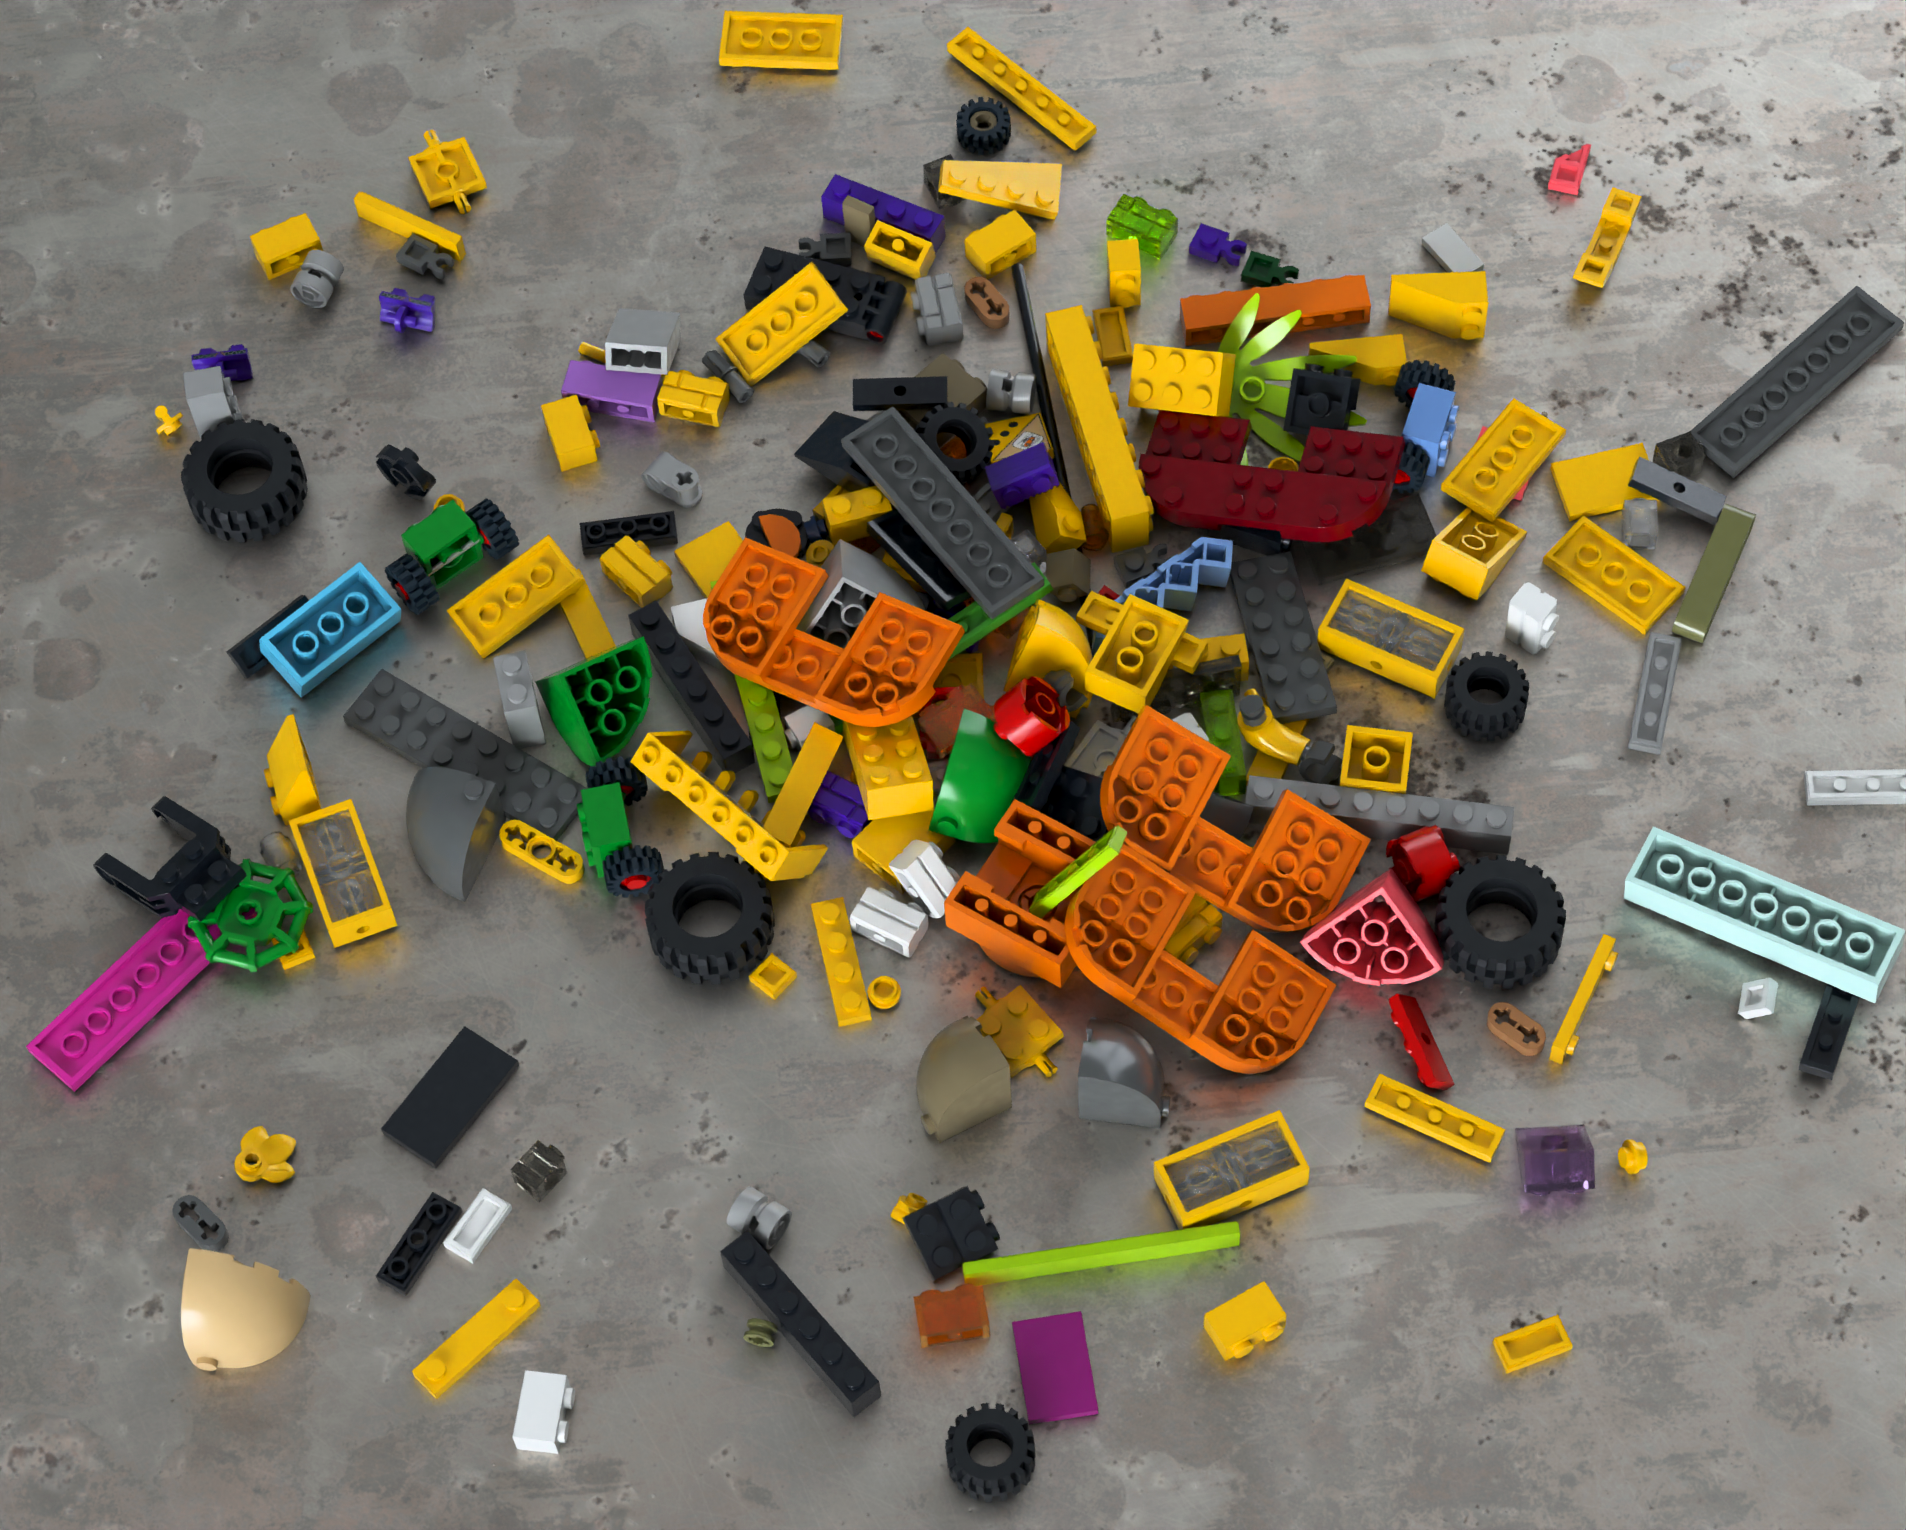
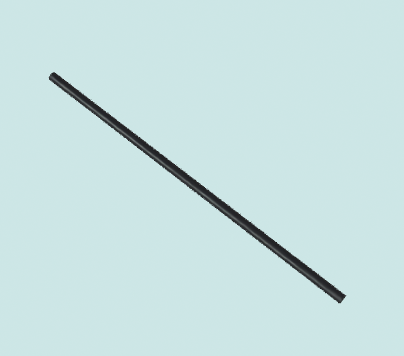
M1017 263L1011 269L1033 374H1036V390L1041 415L1053 447L1054 458L1052 460L1059 482L1071 497L1023 264ZM1081 545V546H1080L1079 548H1077L1076 550H1078L1079 552H1081V553L1083 554L1082 545ZM1088 595L1079 597L1081 607ZM1085 627L1092 651L1093 630Z

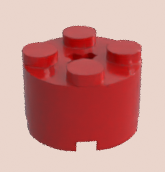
M1032 676L1029 679H1022L996 700L994 714L997 722L994 724V729L999 737L1004 740L1009 739L1026 756L1031 757L1069 727V712L1066 705L1062 708L1059 706L1056 698L1060 695L1049 683L1039 677Z
M1437 825L1423 827L1390 840L1387 843L1386 858L1392 856L1394 864L1389 869H1393L1415 902L1440 893L1441 889L1446 887V880L1450 875L1460 869L1456 855L1453 852L1449 853L1444 843L1443 833Z

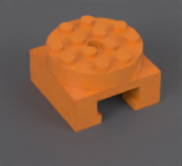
M1014 799L994 828V836L998 837V844L976 876L965 871L944 901L946 926L978 943L985 954L1000 967L1018 975L1041 977L1062 988L1077 966L1070 954L1066 941L1065 917L1068 905L1080 886L1042 918L1029 913V909L1036 892L1096 842Z

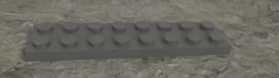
M1854 287L1688 432L1687 441L1735 478L1903 329L1904 321L1860 287Z
M893 406L841 439L842 447L991 620L1044 586V578Z
M384 669L378 672L343 715L345 723L422 768L446 767L495 782L505 817L510 820H520L556 841L578 814L577 803L583 802L580 790L588 789Z

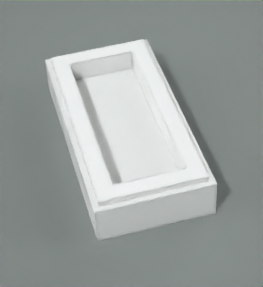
M1447 223L1422 237V245L1448 273L1484 270V263Z
M482 1188L443 1242L444 1246L473 1264L511 1212V1204Z

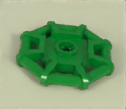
M248 858L243 859V863L239 864L247 874L243 879L244 881L239 883V887L233 889L216 906L215 911L210 912L201 922L192 916L188 917V927L193 929L206 953L205 958L210 963L220 962L249 969L253 973L258 972V968L290 952L295 953L299 949L298 942L308 916L313 913V904L305 897L294 877L295 872L289 867L281 869L252 862ZM257 876L272 881L270 884L254 881L253 878ZM286 888L292 901L283 903L277 893ZM251 908H255L257 916L246 920L242 913L249 912ZM294 915L288 933L281 930L285 916ZM217 924L222 935L214 941L207 927ZM273 938L279 942L257 954V946H267ZM229 944L246 947L247 955L227 951L226 949Z

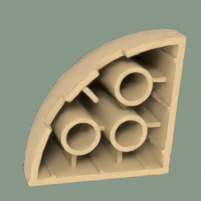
M189 1248L182 1288L181 1326L184 1346L193 1365L202 1370L214 1371L217 1367L243 1368L254 1366L273 1358L295 1339L302 1328L309 1308L310 1293L297 1280L289 1279L288 1283L278 1277L279 1270L255 1261L253 1267L234 1260V1255Z

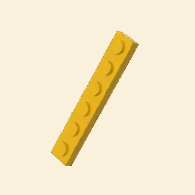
M966 27L947 43V51L1074 151L1096 134V125L971 28Z

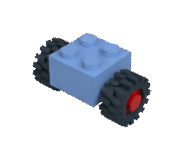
M1414 360L1413 363L1408 361L1401 367L1394 388L1395 397H1398L1400 403L1406 402L1405 407L1409 408L1410 411L1402 432L1405 447L1392 492H1394V489H1398L1399 493H1404L1405 490L1408 493H1413L1414 489L1418 491L1423 485L1425 476L1435 478L1438 467H1444L1449 452L1447 447L1449 441H1453L1456 433L1457 423L1455 422L1459 406L1454 405L1456 392H1453L1456 384L1453 380L1454 376L1448 374L1449 371L1446 368L1439 369L1440 365L1437 363L1432 366L1429 365L1430 361L1424 360V363L1421 364L1419 360Z

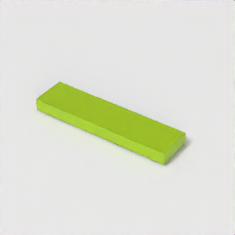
M1119 825L1115 826L1036 892L1029 913L1042 918L1120 853L1127 831Z

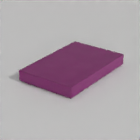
M1081 1311L1012 1322L1028 1424L1032 1425L1099 1414Z

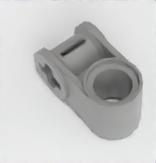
M661 452L641 474L643 481L650 489L666 496L682 507L696 506L702 499L703 493L698 485L699 475L697 471L677 460L668 452Z

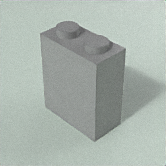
M619 308L605 341L606 370L668 375L680 343V313Z
M526 651L493 657L503 710L512 744L519 749L546 744Z

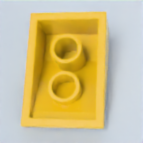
M1485 271L1391 275L1388 305L1389 316L1452 339L1463 338L1472 340L1484 338L1488 310Z
M1467 507L1432 540L1421 571L1430 575L1435 581L1453 587L1462 595L1478 600L1494 583L1526 537L1527 531L1499 516L1492 522Z
M1129 594L1086 669L1085 690L1138 714L1142 706L1148 705L1150 707L1186 631L1189 620Z
M294 714L288 715L267 754L269 768L264 769L268 788L274 787L276 794L270 797L275 816L281 814L285 826L290 825L289 820L322 809L311 762Z

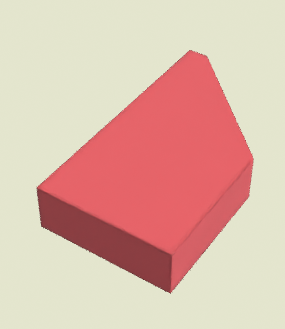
M1590 144L1583 145L1580 150L1572 154H1564L1555 159L1548 189L1578 195L1591 149Z

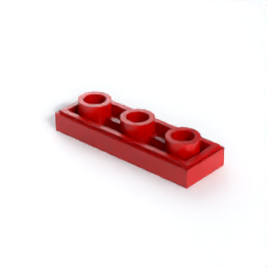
M1398 993L1389 998V1004L1392 1009L1391 1018L1404 1035V1047L1417 1064V1076L1421 1083L1426 1087L1445 1091L1455 1085L1416 998Z

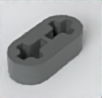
M186 1195L174 1203L172 1211L176 1222L202 1249L216 1252L225 1247L229 1235L224 1223L199 1198ZM186 1208L194 1209L199 1219L194 1221L190 1216H185L183 1210ZM205 1226L212 1232H217L218 1237L215 1240L211 1237L207 1238L203 1230Z

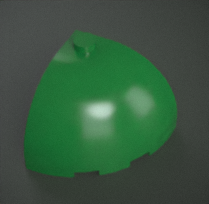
M644 636L605 650L535 681L547 710L563 740L572 752L587 765L596 766L597 762H605L607 758L616 755L628 744L638 725L644 719L650 701L648 697L650 678H652L651 659Z
M967 709L963 710L941 781L929 831L974 843L998 842V837L994 836V828L1010 807L1031 763L1032 757L1026 756L1009 739L1004 740L999 737L994 729L996 722Z

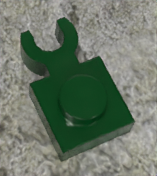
M1251 250L1241 273V282L1262 288L1271 287L1273 283L1278 286L1284 283L1294 284V282L1286 280V278L1298 279L1299 269L1294 266L1282 268L1280 267L1281 259Z

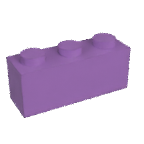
M570 360L561 393L562 398L577 394L580 405H587L589 412L655 423L659 410L658 395L663 384L660 374L606 370L605 365L595 364L591 361Z

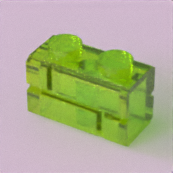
M1123 194L1106 220L1108 236L1117 240L1138 239L1139 250L1159 259H1162L1178 233V218L1170 210L1154 208L1138 196L1132 198Z

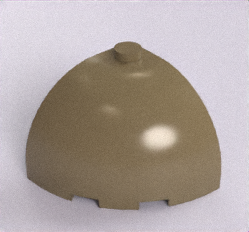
M965 1016L941 1030L927 1046L919 1063L916 1090L920 1109L923 1113V1116L920 1118L926 1132L929 1135L934 1133L939 1143L1012 1108L1010 1065L990 1035L982 1036L980 1031L982 1026L974 1017L969 1018Z

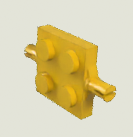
M431 129L430 134L426 131L423 136L429 147L421 153L408 157L430 209L455 201L460 214H465L464 208L468 213L471 210V206L466 196L486 189L487 186L465 137L450 142H440L435 130Z
M1021 985L998 1000L993 997L986 987L980 988L981 992L978 990L975 993V997L985 1006L986 1010L976 1020L982 1026L980 1029L982 1036L990 1035L1010 1065V1077L1013 1078L1024 1068L1034 1064L1042 1070L1047 1078L1051 1077L1052 1073L1055 1074L1058 1067L1046 1055L1050 1048L1064 1037L1062 1030Z

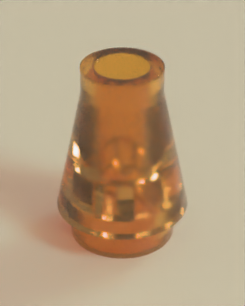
M1087 504L1081 508L1086 541L1082 544V547L1087 551H1098L1105 547L1109 539V533L1100 515L1099 507L1095 504Z

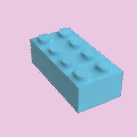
M359 562L259 639L260 652L302 698L401 621L402 609L365 566Z

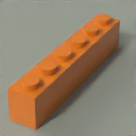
M1345 275L1334 279H1315L1310 282L1296 284L1284 283L1280 286L1253 287L1249 290L1223 291L1218 294L1192 295L1188 298H1180V320L1186 347L1222 342L1225 333L1237 314L1256 293L1260 295L1259 307L1254 325L1247 339L1254 338L1267 326L1296 310H1301L1302 314L1289 333L1370 322L1371 303L1365 275Z

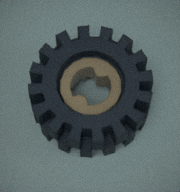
M978 97V103L971 99L968 101L969 107L963 104L961 112L958 111L956 119L957 138L961 142V146L964 149L969 146V152L974 154L975 150H978L979 155H984L985 150H988L989 155L994 154V148H997L998 151L1002 150L1003 144L1007 145L1009 137H1011V119L1007 107L1003 108V103L999 100L994 104V98L990 97L988 102H984L983 97ZM987 122L989 128L981 129L978 128L979 123Z

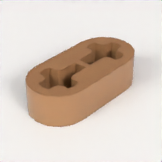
M973 277L969 279L964 286L967 304L989 328L1000 329L1006 326L1010 320V310L1007 301L986 278ZM974 290H977L978 292L984 291V299L981 297V295H980L979 293H974V294H973V291H974ZM990 307H992V309H993L996 313L1001 312V315L998 316V315L995 314V313H994V314H991Z
M1507 1002L1496 1003L1490 1008L1487 1016V1026L1495 1036L1525 1056H1534L1543 1050L1546 1033L1540 1024ZM1497 1016H1509L1508 1023L1504 1021L1498 1024L1496 1022ZM1536 1035L1535 1042L1524 1043L1525 1036Z

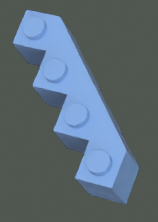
M1200 537L1191 544L1190 548L1180 555H1174L1157 567V570L1150 576L1140 579L1124 590L1122 595L1114 601L1124 605L1129 594L1161 608L1192 611L1198 584L1226 587L1231 571L1233 541ZM1094 630L1092 656L1095 655L1106 636Z

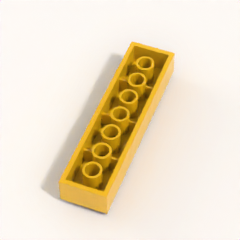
M1082 305L1045 313L1046 348L1111 551L1115 553L1148 545L1149 532L1153 531L1151 515L1154 513L1150 496H1144L1142 488H1145V482L1141 469L1136 470L1133 463L1136 462L1134 446L1132 443L1127 444L1125 436H1128L1124 417L1118 418V398L1116 392L1110 393L1108 385H1111L1109 370L1107 366H1101L1100 360L1103 359L1099 341L1094 342L1092 334H1094L1091 316L1085 317Z

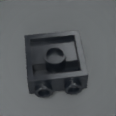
M1305 363V369L1293 368L1283 431L1309 435L1311 427L1348 431L1351 410H1356L1361 379L1353 378V371L1334 368V374L1323 372L1324 366Z
M968 1186L962 1187L902 1217L932 1280H936L962 1267L964 1262L976 1261L998 1249L995 1243L1000 1240L998 1231L992 1221L985 1222L980 1210L985 1208L984 1203L977 1190L970 1192Z

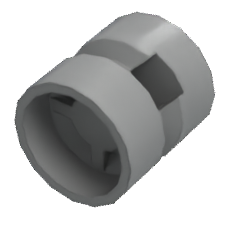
M311 250L301 266V271L297 273L290 291L301 303L314 308H323L333 292V287L337 285L344 267L333 255L321 250Z
M992 369L988 381L986 408L989 410L1005 411L1008 407H1011L1013 413L1030 415L1035 399L1036 374L1018 372L1016 376H1012L1010 371Z
M749 1186L741 1192L733 1203L727 1217V1224L742 1234L748 1230L761 1246L769 1250L778 1243L790 1223L792 1212L776 1201L768 1203L766 1195Z

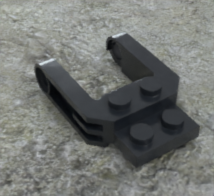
M163 796L151 808L152 812L157 818L161 817L175 829L178 835L188 840V842L161 867L155 877L148 880L108 853H104L93 864V867L107 883L160 918L176 915L179 911L178 909H181L201 922L247 874L242 867L230 860L231 848L225 843V839L220 836V831L216 827L166 796Z

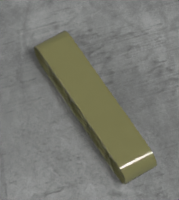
M1728 504L1724 505L1679 609L1672 633L1700 643L1704 642L1748 540L1756 514Z

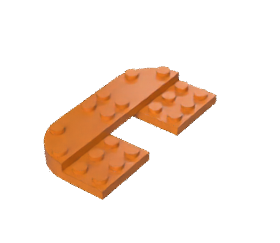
M745 537L709 594L703 613V625L706 630L707 641L719 661L729 671L841 720L865 727H880L900 722L915 714L932 698L935 693L934 682L965 633L962 625L879 592L845 649L796 629L829 577L826 570Z
M1148 705L1142 706L1112 765L1107 766L1103 776L1100 804L1108 831L1119 825L1127 831L1124 844L1195 890L1196 895L1255 929L1271 933L1292 932L1313 926L1328 916L1340 901L1371 839L1287 789L1281 793L1254 848H1251L1200 817L1231 755Z
M1123 843L1120 853L1085 881L1068 905L1065 917V936L1070 954L1078 968L1099 988L1224 1069L1237 1073L1255 1074L1269 1071L1284 1063L1306 1042L1336 984L1252 929L1245 937L1219 986L1164 950L1196 891Z

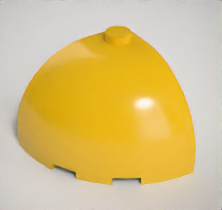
M1037 599L1035 602L1036 607L1031 606L1020 626L1003 691L1007 692L1024 678L1029 679L1032 676L1043 679L1050 671L1065 669L1074 678L1072 688L1084 694L1087 698L1081 707L1069 712L1070 717L1076 718L1082 707L1088 708L1093 693L1085 690L1086 669L1093 659L1091 648L1084 631L1073 617L1061 608Z

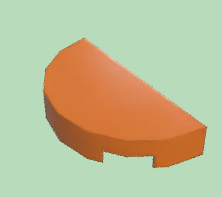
M773 514L758 516L769 546L797 558L802 546L799 530L794 523L783 516Z

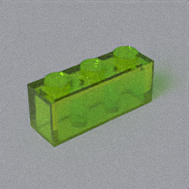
M1233 690L1200 693L1199 713L1202 730L1209 738L1211 744L1231 755L1213 792L1223 796L1246 794V769Z

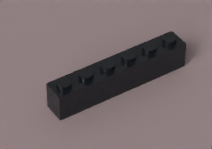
M654 601L629 614L632 635L635 639L644 636L651 664L722 771L730 770L737 773L754 764L755 758L751 741L658 602Z
M748 1230L720 1251L723 1266L767 1318L778 1327L780 1333L853 1417H856L881 1397L878 1379Z

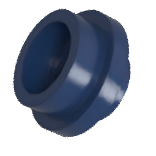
M813 515L809 521L804 522L811 544L818 540H827L826 538L829 537L824 518L819 520L817 515Z

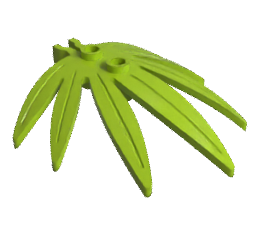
M1256 293L1237 314L1225 333L1217 351L1236 354L1229 418H1233L1232 415L1237 414L1241 419L1250 420L1251 430L1280 453L1300 462L1305 447L1287 431H1283L1282 427L1255 411V409H1260L1285 419L1290 388L1267 384L1265 381H1291L1293 368L1305 369V363L1324 366L1323 372L1333 373L1334 368L1344 369L1355 364L1357 357L1352 355H1310L1251 366L1250 363L1268 353L1289 334L1302 314L1301 310H1296L1285 315L1259 332L1242 350H1239L1247 339L1257 316L1260 295ZM1351 411L1348 427L1366 425L1367 419ZM1245 448L1244 455L1240 465L1248 466V457Z

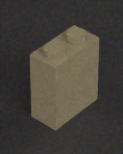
M944 353L939 355L915 376H947L948 402H953L954 407H957L959 403H964L967 410L970 411L972 407L978 410L976 415L986 408L987 387L985 383L978 377L973 378L965 371L963 365L958 360H951ZM932 409L897 411L915 429L928 411L931 412ZM947 432L937 434L938 447L940 448L954 434Z

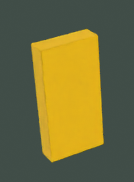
M1123 306L1092 310L1097 341L1100 343L1103 359H1101L1102 366L1132 363L1133 352Z
M1558 1314L1493 1338V1345L1507 1374L1572 1350L1573 1346Z

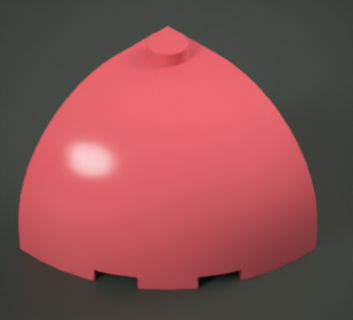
M1392 868L1336 906L1328 916L1311 927L1300 941L1308 953L1326 968L1353 978L1352 981L1377 986L1381 984H1408L1433 975L1442 970L1444 965L1442 950L1434 931L1422 910Z

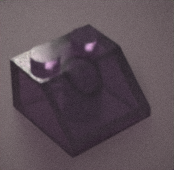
M1584 1124L1515 1128L1520 1178L1525 1193L1544 1196L1550 1194L1551 1191H1566L1578 1194L1586 1189H1595L1594 1148Z

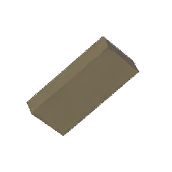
M847 195L842 203L845 233L851 232V241L864 247L876 223L874 206Z

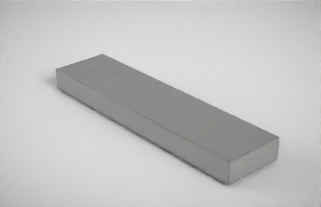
M1654 632L1649 634L1628 749L1661 754L1681 648V637Z

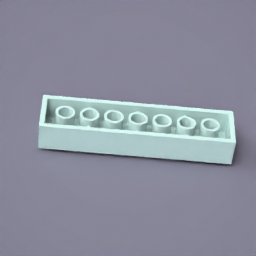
M1654 826L1625 879L1624 899L1873 1003H1876L1903 947L1906 930Z

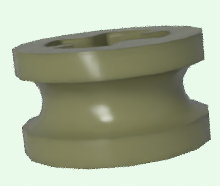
M752 1318L747 1321L749 1331H746L743 1336L747 1342L760 1347H772L774 1345L775 1339L772 1335H775L778 1331V1327L774 1323L758 1318Z

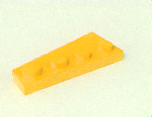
M944 160L940 167L938 192L1055 220L1059 209L1062 164Z

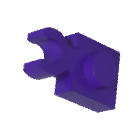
M1203 223L1200 224L1189 245V253L1215 263L1218 262L1220 257H1223L1232 266H1239L1241 256L1233 254L1234 252L1243 254L1247 252V244L1241 240L1229 241L1228 232Z

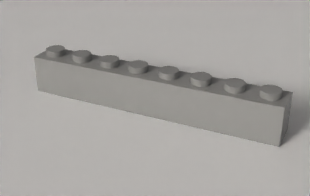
M1249 775L1245 804L1254 807L1249 821L1252 824L1265 825L1283 790L1288 789L1368 838L1393 840L1423 827L1437 825L1443 833L1444 843L1447 847L1507 855L1509 853L1514 807Z

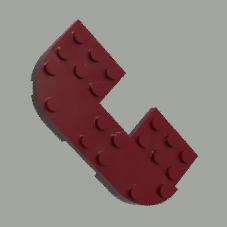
M1159 410L1146 453L1141 454L1139 459V469L1142 471L1145 488H1143L1145 496H1150L1156 513L1174 524L1217 531L1221 530L1222 524L1280 531L1281 537L1284 539L1333 542L1353 536V530L1364 524L1370 526L1382 514L1391 496L1405 441L1402 436L1311 427L1298 471L1245 466L1240 464L1252 428L1250 420Z

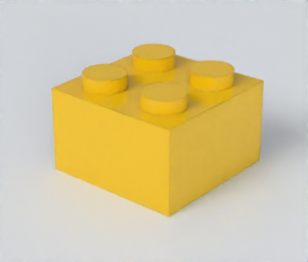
M1347 725L1340 786L1406 794L1413 733Z

